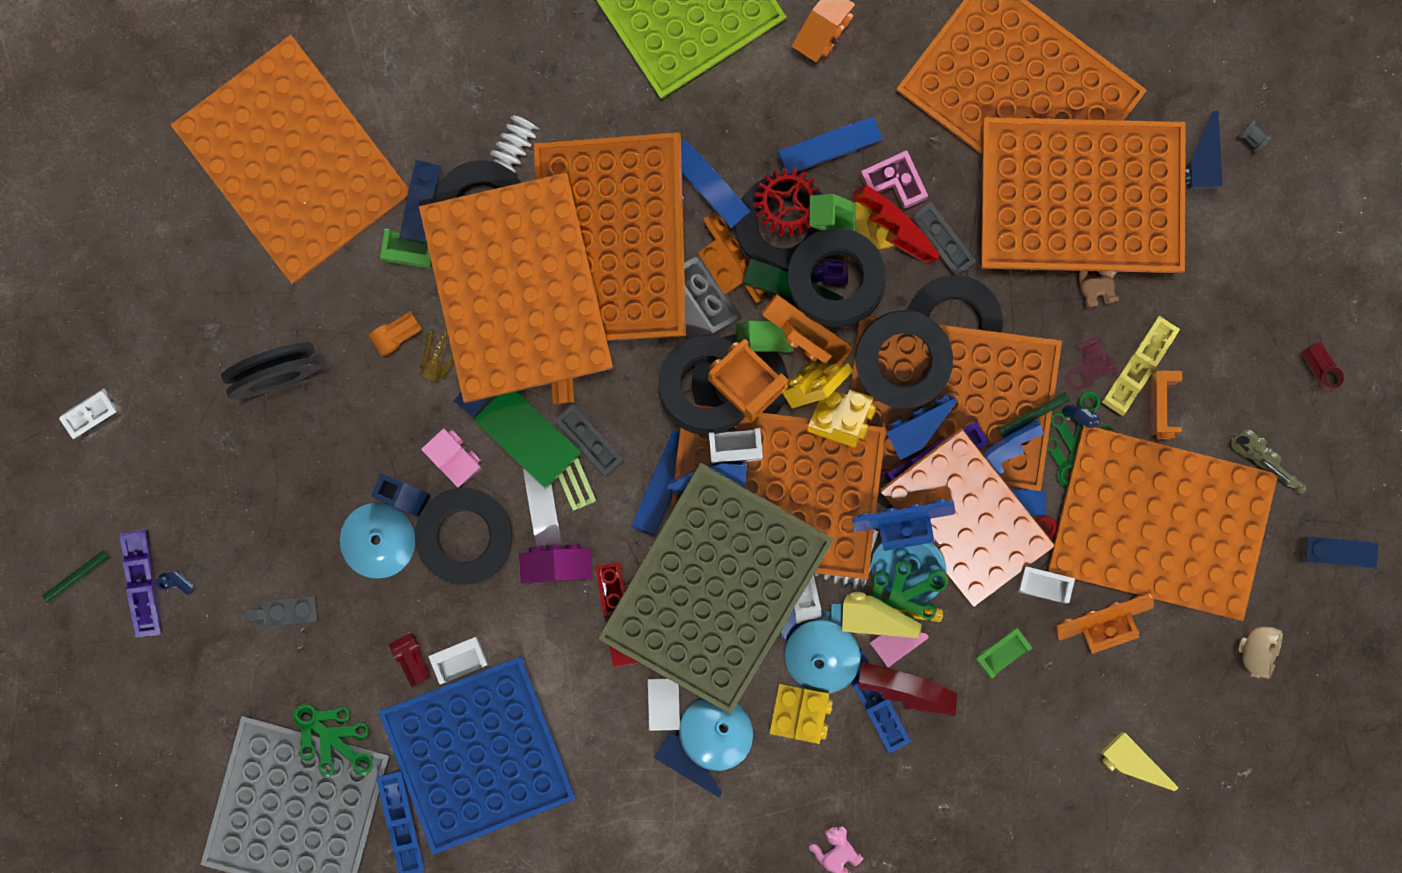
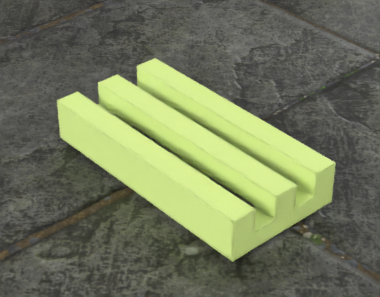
M578 458L574 463L590 499H584L571 466L566 470L580 503L575 504L563 473L559 476L573 511L596 502Z

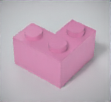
M907 150L860 172L859 176L863 184H867L878 193L893 188L903 210L925 201L928 197Z
M443 428L421 450L443 471L457 488H461L482 469L478 465L481 460L472 450L467 453L460 446L464 442L453 430L447 432Z

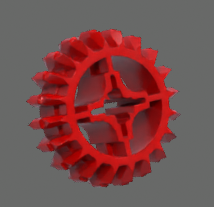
M783 168V176H779L777 170H774V180L766 175L764 180L768 185L759 183L758 188L763 193L756 192L754 195L755 198L762 200L754 203V208H762L761 211L756 213L757 218L766 216L762 221V225L766 226L771 222L770 232H774L776 226L780 227V236H783L784 229H789V236H793V228H797L798 232L802 234L804 232L802 224L809 229L811 228L810 221L808 220L810 218V196H814L820 190L819 186L810 187L814 183L813 178H810L807 182L804 181L806 172L803 171L800 178L797 177L796 168H793L792 175H787V168ZM781 183H794L787 192L773 189ZM800 188L808 196V209L797 199ZM794 192L792 197L794 206L791 207L789 205V208L786 207L782 212L784 207L782 198L785 197L787 199V196L790 197ZM768 195L779 205V210L775 217L767 205ZM789 212L804 215L795 221H782Z

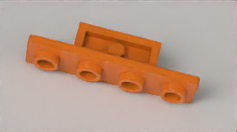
M715 212L705 216L703 220L716 240L700 250L698 254L725 295L743 283L750 260L744 256L738 240L730 234L726 222ZM746 286L756 303L769 297L764 291Z
M775 295L762 311V315L783 330L786 335L785 340L794 348L802 347L805 350L804 353L813 361L819 359L825 364L830 361L839 366L853 350L851 344L823 325L807 318L797 307L779 295Z
M1151 593L1144 596L1137 595L1130 601L1113 603L1108 608L1098 612L1090 611L1083 617L1074 620H1064L1060 625L1056 626L1058 640L1083 633L1091 654L1137 639L1139 638V632L1132 616L1153 609L1154 598Z

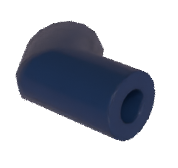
M1066 405L1064 407V415L1075 419L1082 426L1094 428L1099 425L1100 418L1096 413H1090L1085 408L1073 405Z
M178 571L162 573L156 580V586L160 590L178 587L188 595L195 588V585Z

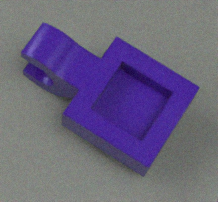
M823 261V265H816L814 267L811 282L817 283L819 280H823V284L848 285V261Z

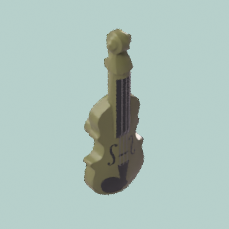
M1242 430L1234 436L1231 442L1233 450L1243 457L1252 459L1262 470L1272 472L1285 482L1287 486L1295 488L1296 492L1300 494L1306 492L1305 484L1298 481L1295 475L1292 476L1280 466L1281 456L1273 452L1271 448L1266 447V439L1259 438L1251 430Z

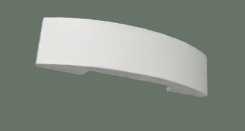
M523 469L536 546H544V549H546L547 545L562 546L552 484L547 489H544Z

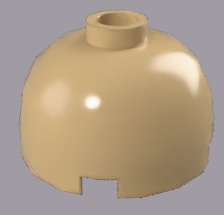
M1259 627L1251 631L1248 638H1242L1239 652L1243 653L1244 666L1251 673L1267 679L1271 677L1275 668L1274 661L1276 656H1279L1282 644V630L1271 627Z

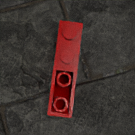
M620 562L595 566L605 625L625 592ZM609 646L613 668L638 664V661Z

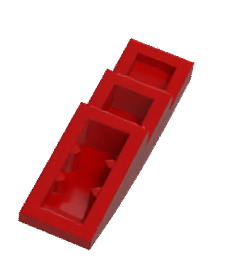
M867 184L854 191L851 199L871 210L869 220L889 231L885 239L886 241L925 264L939 258L940 254L925 234L890 200Z

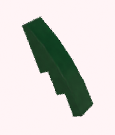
M751 259L743 285L764 291L770 297L779 295L797 307L790 292L788 272ZM811 282L817 294L823 298L833 301L844 299L843 296Z

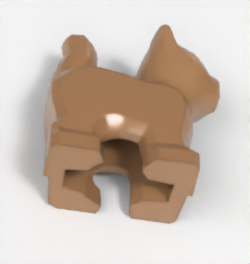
M1088 271L1079 272L1080 290L1085 298L1087 308L1099 305L1097 300L1099 295H1103L1105 304L1119 301V297L1115 293L1114 276L1117 272L1098 271L1100 277H1088Z

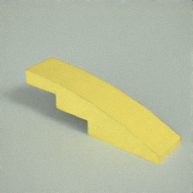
M1158 316L1115 380L1102 403L1123 416L1163 358L1180 329L1161 316Z

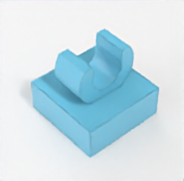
M832 604L831 612L821 611V620H829L842 625L843 604Z

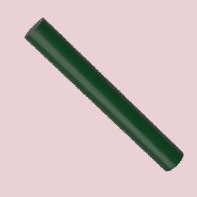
M1066 392L998 429L1002 437H1005L1069 402L1070 399Z
M102 550L43 594V599L50 603L110 557L105 550Z

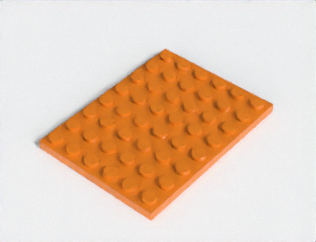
M963 0L896 88L897 92L981 155H983L984 117L1124 121L1147 91L1027 0Z
M289 35L171 124V127L292 285L408 197L409 188L292 35Z
M984 117L981 268L1184 273L1186 122Z
M676 132L534 143L535 180L562 173L568 174L606 340L686 336L681 134Z
M567 173L419 206L464 403L613 369Z
M869 315L859 322L856 348L864 330L879 316ZM938 324L947 335L953 351V368L945 388L928 403L914 408H895L885 405L874 398L873 405H876L875 414L872 420L867 419L866 424L868 426L888 429L890 428L888 424L899 418H902L904 421L912 417L911 412L923 406L928 409L935 405L934 401L944 395H948L949 398L954 396L957 402L924 448L901 460L885 430L881 470L889 471L929 446L976 421L989 443L979 449L981 453L1004 438L998 428L1054 398L1062 340ZM901 333L893 335L884 342L879 350V369L886 379L895 384L907 385L915 383L925 375L929 368V349L922 339L913 334ZM854 355L850 389L871 396L860 381ZM1052 411L1036 419L1039 420L1044 434L1021 443L1024 451L1023 454L1001 462L1005 472L999 475L1008 487L1041 491Z
M694 405V406H697V407H699V408H707V409L715 408V407H710V406ZM761 413L752 422L745 417L734 428L726 431L736 432L760 428L763 459L747 462L745 488L834 538L815 574L868 580L874 529L854 532L852 519L862 513L876 514L886 428L868 426L864 440L859 438L856 448L807 432L811 421L810 418ZM680 428L674 478L696 470L700 462L705 465L711 464L709 435L695 434ZM672 494L670 513L672 512L674 506L679 500L681 494Z
M1084 425L1081 428L1054 540L1055 546L1052 549L1047 572L1135 595L1144 596L1151 593L1155 600L1244 621L1278 477L1272 472L1095 427L1086 428Z

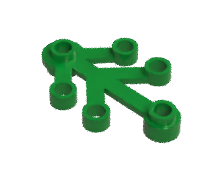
M1093 392L1084 393L1079 398V407L1087 409L1090 413L1097 410L1100 405L1098 395ZM1086 398L1092 399L1093 405L1091 407L1085 406L1084 401ZM1055 413L1051 416L1050 424L1058 429L1070 450L1069 460H1066L1059 449L1060 443L1055 437L1048 438V441L1054 440L1056 442L1055 449H1049L1047 446V451H1050L1059 466L1057 472L1059 483L1067 488L1069 480L1066 479L1065 473L1072 470L1082 425L1078 423L1074 437L1066 424V417L1062 413ZM1055 416H1060L1062 418L1061 425H1056L1053 420ZM1103 426L1102 428H1100L1103 430L1109 429L1111 432H1115L1111 426Z
M900 560L895 568L897 574L890 597L882 602L892 608L896 607L921 615L926 620L933 619L937 611L933 603L927 602L922 605L909 600L928 590L934 592L943 591L948 583L947 574L942 570H933L926 580L902 591L906 576L910 574L912 566L909 561ZM905 565L908 570L905 572L901 571L899 566ZM880 570L876 572L873 579L875 585L871 596L878 600H881L883 587L888 585L890 579L886 571ZM883 576L886 581L880 582L877 577ZM940 576L943 581L936 582L934 577ZM930 608L932 609L933 613L927 614L925 613L924 609ZM904 613V615L915 620L913 615H911L910 613Z
M301 705L295 709L293 722L296 727L301 729L302 746L299 751L301 759L310 761L315 757V749L311 745V729L320 736L321 762L319 764V773L321 776L330 777L334 773L330 745L352 763L356 774L365 776L372 771L373 760L368 754H357L339 739L341 737H355L357 740H364L368 736L367 725L358 723L355 726L326 728L320 723L321 721L335 720L338 724H345L349 720L348 709L339 707L336 710L316 711L311 705ZM344 712L347 716L344 719H339L337 714ZM303 715H309L310 720L302 721L301 717ZM363 728L366 732L363 735H358L356 730ZM305 749H310L312 751V754L309 756H305L303 754V751ZM360 763H366L367 768L361 770L358 768V765ZM324 765H329L331 767V770L329 772L322 771V767Z

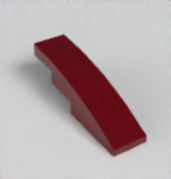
M861 662L858 689L882 692L881 699L905 702V709L950 716L956 715V692L913 674Z

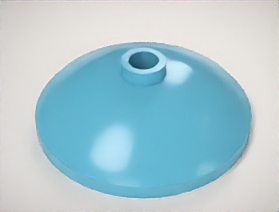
M370 503L359 507L345 520L340 533V549L345 561L354 571L369 578H386L400 572L411 560L416 546L415 530L409 518L400 509L386 503ZM375 535H378L381 539L378 545H374L371 541Z
M881 542L875 550L871 562L873 577L880 570L886 571L889 574L888 585L883 587V591L888 593L889 597L897 574L895 568L900 560H907L912 566L910 574L906 576L902 591L926 580L933 570H942L947 574L944 557L933 543L884 551ZM910 559H914L917 563H912ZM905 565L899 566L901 571L905 572L908 570ZM883 576L877 577L880 582L886 581ZM940 576L934 577L936 582L943 581ZM928 590L909 601L924 603L934 598L939 592Z
M813 620L804 623L791 634L786 644L785 663L793 679L808 690L823 693L839 691L852 682L860 667L861 654L856 639L850 632L842 631V625L833 621ZM816 660H822L824 665H818Z
M699 698L687 707L680 721L679 735L686 754L697 765L705 769L714 771L730 769L743 761L750 751L753 741L752 724L747 713L738 703L733 712L729 714L707 700ZM719 725L724 726L725 733L719 730Z

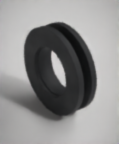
M486 160L470 161L455 167L442 179L435 192L433 203L458 198L471 186L483 184L497 189L519 184L521 181L512 171L501 164Z
M762 179L750 187L741 199L751 213L735 225L737 239L748 258L788 272L790 260L797 247L806 238L821 230L814 227L808 228V233L802 242L790 248L773 247L764 241L758 230V218L756 216V213L761 211L762 208H754V203L762 201L754 197L756 192L763 193L758 188V184L768 185ZM781 183L773 189L787 192L794 183ZM800 188L797 199L808 209V196ZM818 191V192L815 193L814 195H823V194H822L820 191ZM794 192L791 194L790 197L787 196V199L793 200L792 197ZM769 195L767 196V204L773 200Z
M830 228L812 234L797 247L788 268L790 292L796 306L807 318L824 326L844 327L862 321L876 309L885 290V268L878 249L867 237L850 229ZM836 254L849 256L858 263L863 272L862 284L857 292L851 297L839 301L823 298L817 294L811 284L812 271L817 263L827 256Z
M946 275L930 281L917 292L908 308L910 311L919 312L929 317L934 306L942 300L951 298L961 299L972 305L977 312L980 323L979 330L1002 332L1003 329L1002 312L996 297L984 284L968 276Z
M910 310L892 311L876 318L862 333L856 348V369L863 386L876 400L895 408H914L928 403L945 388L953 368V351L945 332L930 317ZM901 333L913 334L922 339L930 353L929 368L925 375L917 382L907 385L895 384L886 379L878 365L879 350L884 342L893 335Z
M736 334L722 337L732 343L737 342ZM755 352L778 375L782 373L788 379L785 364L778 352ZM702 362L696 364L692 375V391L696 404L710 407L721 406L723 402L716 394L714 385L708 380L710 372L708 369L712 363ZM783 393L762 413L777 414L785 401Z
M698 336L680 343L665 358L659 374V398L665 413L682 429L700 435H709V432H714L715 435L734 428L746 417L729 400L721 406L712 409L694 406L684 397L681 390V380L687 370L702 362L713 363L717 359L722 360L728 355L727 350L734 343L715 336Z
M303 342L278 347L249 357L227 368L221 373L223 383L232 384L226 390L228 398L244 399L286 387L312 375L321 367L317 358H309L315 353L313 344Z
M455 488L438 494L424 507L416 523L415 544L421 561L435 576L454 584H474L490 578L503 566L512 546V527L507 513L494 498L476 489ZM462 510L472 511L480 515L488 525L490 533L489 544L484 553L474 561L465 563L453 561L447 557L440 548L438 540L439 528L444 519L453 512Z

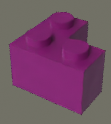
M580 544L565 545V549H561V545H547L545 551L544 546L529 547V552L519 553L521 584L593 579L591 549H580Z

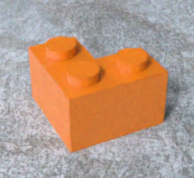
M820 0L812 9L791 46L815 62L822 55L827 57L834 46L831 43L833 37L837 39L852 20L854 15L850 12L855 4L850 0Z

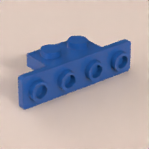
M940 499L934 501L933 504H913L906 509L897 510L890 508L878 514L862 513L852 519L854 532L879 528L884 551L933 543L934 535L930 519L954 515L955 505L953 500Z

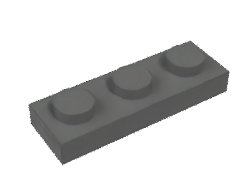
M929 202L910 217L915 225L925 234L954 275H960L976 263L975 258L932 202Z
M574 404L554 420L605 477L624 461Z

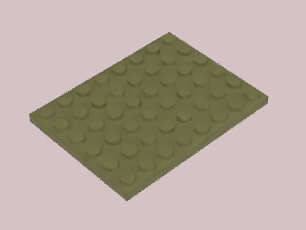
M700 462L598 639L731 714L832 545L834 538Z

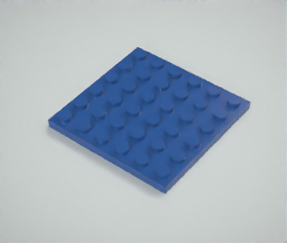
M522 657L515 658L378 712L432 855L576 799Z

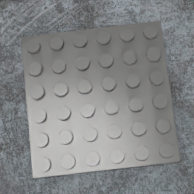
M241 716L201 865L229 873H358L379 797L376 777L385 775L390 755L346 744L357 754L366 753L373 760L372 771L365 776H360L354 772L352 763L330 745L334 773L330 777H323L319 773V764L321 762L319 736L311 734V745L315 749V757L310 761H304L301 759L299 752L302 746L300 731ZM305 749L303 754L309 756L312 754V751ZM360 763L358 768L364 770L367 768V764ZM324 765L322 767V771L329 772L331 770V767L329 765Z

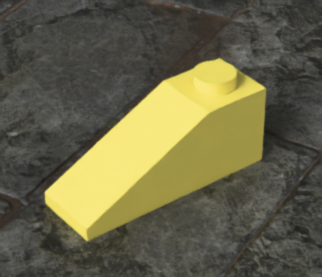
M853 592L846 595L843 602L842 631L919 638L922 624L873 596H866L865 593Z
M1121 732L1100 752L1104 757L1101 761L1111 771L1116 769L1118 772L1173 791L1178 789V786L1125 732Z

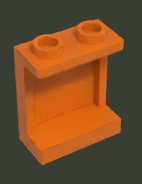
M744 339L740 343L735 342L727 350L728 355L722 360L717 359L711 364L708 369L710 371L708 380L752 422L788 388L789 380L782 373L780 375L775 373L749 348V342Z
M1155 371L1149 377V435H1156V440H1171V438H1175L1176 434L1182 432V427L1167 426V385H1176L1181 382L1182 371Z

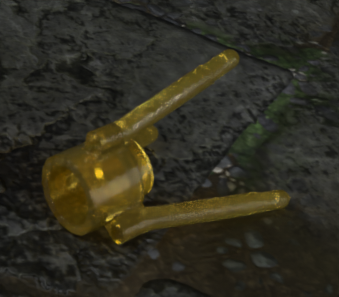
M446 331L439 341L433 358H429L434 332H429L423 360L419 366L421 368L419 375L438 383L440 377L445 379L447 372L455 363L453 356L444 368H442L444 363L438 361L448 336Z

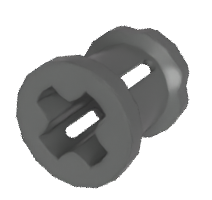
M1253 120L1238 136L1246 139L1254 147V152L1257 153L1267 144L1272 136L1266 135L1256 126L1257 122Z

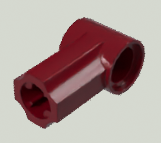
M1321 341L1301 352L1322 390L1331 392L1343 384V372L1340 368H1337ZM1326 373L1335 375L1337 379L1335 385H1329L1326 382Z
M412 632L388 643L396 662L400 663L411 687L431 678L420 655V647Z

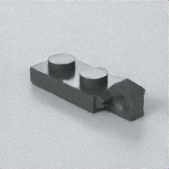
M316 596L264 601V603H258L259 610L245 611L246 621L260 620V626L266 627L318 621Z

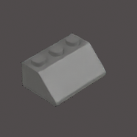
M699 255L684 263L686 334L689 339L698 336H715L742 316L729 296L723 294Z

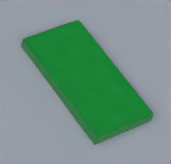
M516 391L498 395L474 419V422L544 489H547L581 455V452Z

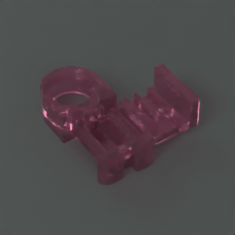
M1100 335L1078 344L1079 350H1083L1086 358L1083 360L1088 363V366L1084 363L1072 368L1067 373L1066 383L1071 389H1084L1093 385V380L1113 373V376L1117 375L1116 365L1112 356L1105 353L1100 341ZM1095 343L1094 345L1089 346V347L1083 349V346L1085 347V346H1088V345H1090V344ZM1075 371L1083 373L1085 377L1084 383L1080 386L1074 385L1071 381V375Z

